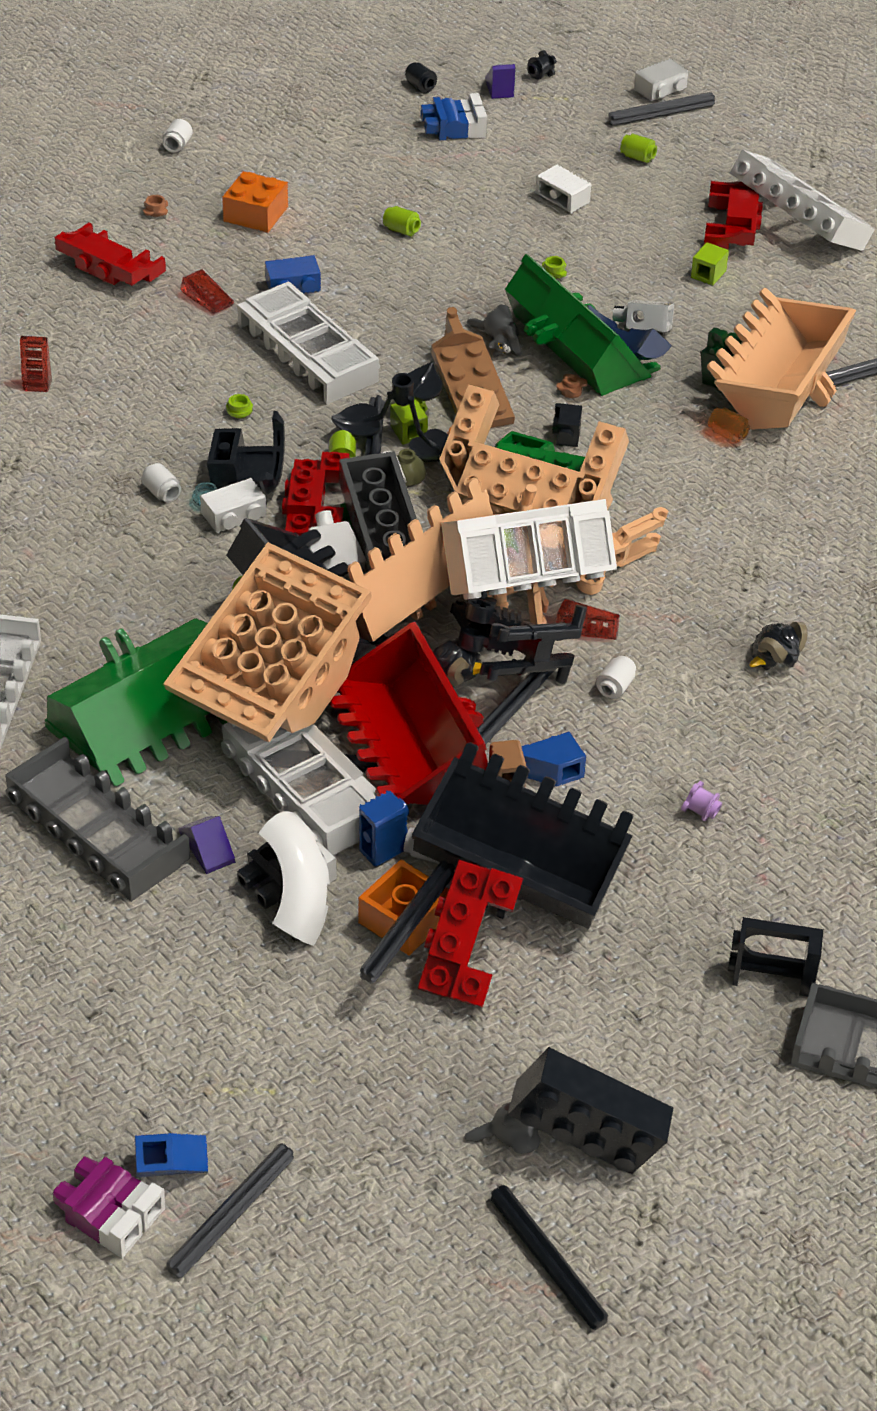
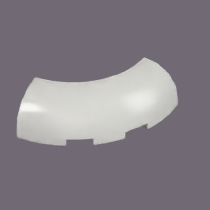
M282 811L266 822L258 833L273 848L278 857L283 877L282 899L272 924L291 936L314 946L321 933L328 912V906L326 905L327 885H330L328 866L316 842L318 840L310 828L294 813Z

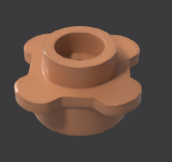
M151 195L146 198L144 202L146 208L143 210L145 215L159 217L168 213L166 209L168 201L163 196Z
M574 374L563 375V380L557 383V389L567 398L579 397L582 394V388L587 386L586 379Z

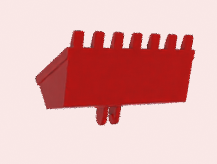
M416 622L408 624L353 663L348 677L337 691L340 695L334 696L329 702L333 708L349 710L350 713L338 715L337 719L341 725L358 727V731L348 732L347 738L349 742L367 744L368 748L359 749L356 752V756L360 761L377 763L378 767L367 768L365 773L371 780L387 782L388 785L376 788L375 792L379 797L381 793L386 794V791H391L398 799H403L406 804L428 805L453 758L457 757L460 759L468 742L479 747L473 765L486 770L488 760L485 750L487 748L477 730V727L479 728L483 723L484 717L476 711L477 705L470 698L458 697Z

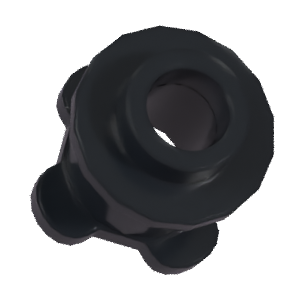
M545 50L539 51V57H532L528 60L527 71L534 79H542L545 74L550 77L555 75L556 58L553 55L547 54Z

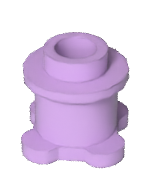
M699 781L691 788L681 810L686 812L687 809H690L702 816L701 820L706 821L708 817L714 819L722 806V802L718 801L720 794L716 793L714 795L703 788L704 782Z

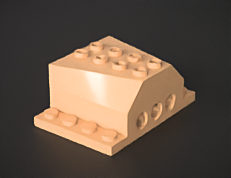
M267 542L163 683L167 691L267 742L271 741L280 727L294 733L313 725L348 677L360 639L355 621L371 600V591Z

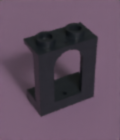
M743 917L741 931L734 930L731 950H737V952L730 951L728 971L734 972L733 985L738 986L740 970L801 979L799 996L808 997L812 983H816L824 929ZM753 935H765L805 941L807 946L804 959L752 951L745 945V940Z

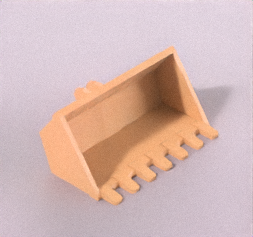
M763 288L759 294L768 307L766 308L759 300H754L751 303V307L758 315L759 320L750 312H746L742 316L751 331L749 332L741 324H737L734 327V332L740 338L742 344L732 336L727 337L725 340V344L734 354L733 357L721 348L716 352V356L725 368H721L715 361H711L707 365L708 370L716 379L715 385L722 391L750 430L788 427L808 396L816 402L817 406H827L831 401L830 397L832 398L837 390L832 380L826 374V369L844 343L850 322L856 313L855 309L849 307L778 298L767 288Z
M472 478L467 481L466 488L469 501L463 505L458 492L453 491L447 496L450 514L445 518L442 517L438 506L434 505L429 508L427 515L431 528L424 533L419 520L414 519L408 523L407 527L411 542L403 546L399 534L394 533L388 538L391 556L386 560H383L379 548L374 547L368 552V559L372 570L368 573L363 574L359 562L355 561L348 566L350 581L371 591L372 595L371 600L355 621L361 639L373 642L409 615L414 620H419L423 617L421 611L423 605L430 611L436 607L435 596L450 586L441 523L493 515L487 490L481 491L478 479Z

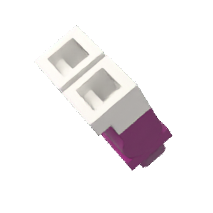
M84 1156L74 1170V1178L81 1181L80 1185L75 1188L66 1181H63L52 1193L53 1202L65 1211L66 1223L73 1227L76 1226L84 1234L121 1259L141 1238L142 1230L146 1232L165 1210L164 1188L153 1182L150 1185L145 1184L133 1177L124 1168L114 1165V1161L106 1156L100 1162Z

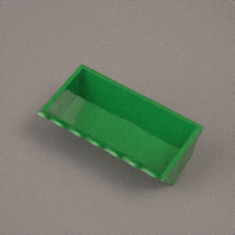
M527 254L524 255L521 265L506 286L505 292L514 316L525 325L524 332L528 336L534 335L533 341L537 345L546 344L581 378L586 379L587 383L601 396L641 380L649 379L652 377L651 373L661 369L657 362L642 364L641 360L635 356L621 337L586 307L591 305L596 309L592 304H583L581 302L583 300L581 294L568 291Z
M194 618L153 641L136 648L127 632L120 628L114 635L123 653L121 656L118 655L108 637L101 638L99 645L107 663L98 670L47 696L45 727L57 738H67L69 748L79 756L84 754L88 758L89 764L97 771H105L113 786H118L124 782V777L117 765L123 760L127 759L136 774H140L147 769L139 753L143 749L149 747L158 762L167 759L169 755L162 742L163 738L171 735L180 750L190 746V741L183 727L192 723L200 737L203 738L210 735L212 730L205 718V715L210 712L167 691L163 684L208 623ZM217 716L222 725L228 723V721Z

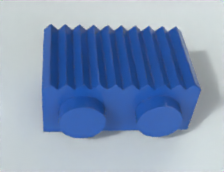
M315 255L265 261V280L268 289L289 281L303 294L305 292L309 294L310 292L314 293L321 290V273Z
M386 791V794L381 793L380 797L376 796L375 799H370V802H365V805L360 804L359 851L374 867L404 852L405 838L408 833L406 826L408 824L406 820L408 819L406 816L409 815V809L405 801L401 798L398 799L391 791Z

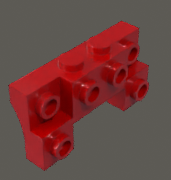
M711 181L708 207L718 210L727 209L726 224L706 223L704 244L707 242L727 250L729 243L740 246H754L756 230H760L763 202L758 201L759 193L741 181Z
M90 222L76 231L61 232L54 237L56 250L74 258L76 268L112 285L123 281L133 286L142 279L150 283L166 271L165 257L161 256L153 262L150 260V251L146 249L133 258L131 249L108 239V231L103 230L98 234L94 233L93 224Z
M322 452L321 460L294 459L291 479L285 480V496H288V498H283L282 514L287 515L286 531L296 533L299 536L308 532L309 528L317 526L315 514L326 510L331 511L334 523L344 521V507L324 506L326 483H339L340 459L350 458V453Z
M462 860L458 861L447 897L440 896L434 913L435 916L440 917L436 930L429 929L424 947L430 950L418 985L419 990L481 1009L483 1008L493 974L468 967L471 953L486 906H494L513 913L523 878L493 868L490 870Z

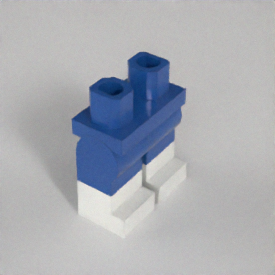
M479 93L469 94V99L465 100L433 97V104L421 105L420 117L421 121H424L426 134H437L439 140H446V137L452 139L486 138L487 115Z

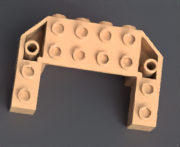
M468 384L439 458L454 491L459 494L462 505L469 501L466 488L467 481L476 478L478 479L481 491L487 490L493 515L518 512V505L526 486L529 484L537 488L531 505L532 509L606 499L608 510L613 501L610 491L629 443L625 428L599 421L581 470L578 472L485 445L484 443L500 404L494 391ZM561 521L547 523V525H554L562 528Z

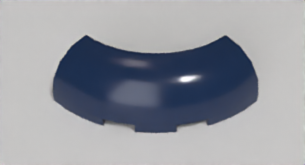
M591 305L586 306L621 337L639 360H651L661 357L672 346L654 328L648 330L631 328L627 332L617 328L616 322L602 315Z

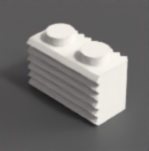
M671 58L665 61L662 60L661 63L658 62V64L655 63L650 67H644V69L636 71L634 90L638 94L640 93L641 96L643 95L644 98L646 97L647 100L649 99L650 102L664 98L666 95L682 91L687 87L688 70Z
M557 164L536 176L535 193L572 214L573 211L579 210L583 205L589 204L591 183L583 178L580 179L576 174L573 175L572 172L570 173L569 170L563 169L562 166L559 167Z
M252 478L200 495L201 514L216 533L224 532L225 529H232L236 525L240 526L243 519L258 520L261 516H266L265 494L260 491V488L252 481Z

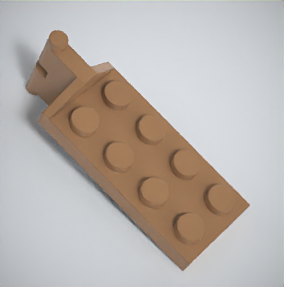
M449 307L446 314L444 337L431 345V354L455 414L457 415L467 386L470 384L495 392L500 405L491 428L514 424L515 415L482 336L463 329L457 315V309Z

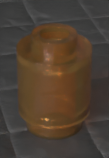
M727 408L714 409L708 419V427L712 428L714 433L734 443L744 440L750 430L747 418Z

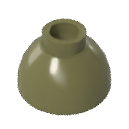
M401 450L396 456L407 480L406 486L420 483L426 476L423 461L415 455L413 450Z

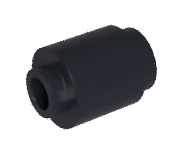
M411 63L405 70V77L408 83L421 92H430L436 86V73L422 63Z

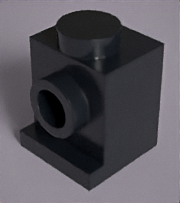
M555 404L552 433L557 434L556 445L578 447L582 405Z

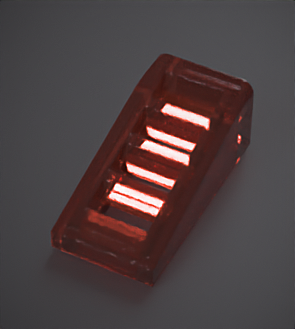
M203 269L182 278L180 290L211 313L215 314L234 305V300Z
M21 336L20 353L23 390L48 392L52 382L48 337ZM28 348H41V351L28 350Z
M564 599L557 612L556 623H571L576 604L587 607L581 636L617 639L619 614ZM603 622L608 623V627H604Z

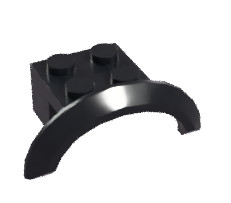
M273 411L272 416L273 446H245L242 428L214 429L207 460L212 490H217L252 478V481L257 484V487L262 489L265 495H270L275 490L281 480L285 454L284 420L278 411Z

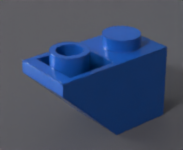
M570 732L522 746L526 766L530 769L528 779L542 782L543 778L548 776L556 781L555 786L557 787L585 776L586 755Z
M167 1133L135 1136L136 1177L208 1172L206 1135Z

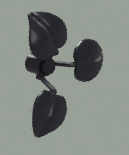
M433 362L416 368L410 373L394 375L392 378V391L387 392V399L380 414H378V410L374 406L359 403L331 416L332 422L339 430L348 431L353 437H368L380 431L381 424L379 420L385 417L391 400H394L399 406L409 405L416 432L419 436L409 442V449L413 450L415 455L424 462L440 461L439 458L448 438L446 432L436 428L423 433L414 404V398L419 401H428L436 398L442 392V382Z

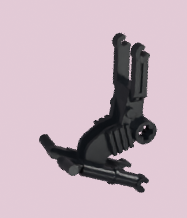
M481 591L482 597L467 599V603L461 600H456L455 603H452L450 613L453 614L461 627L457 641L459 647L471 652H482L485 647L487 651L494 649L496 653H499L500 650L501 654L504 655L508 652L509 656H512L513 651L516 650L525 655V658L520 660L482 662L480 675H488L487 679L494 681L497 680L498 676L555 671V668H558L555 680L558 683H567L575 655L572 653H551L555 641L580 638L587 612L586 606L576 604L571 623L534 624L521 619V611L515 613V610L510 609L509 612L508 608L505 607L501 610L500 606L496 605L497 600L487 596V591Z

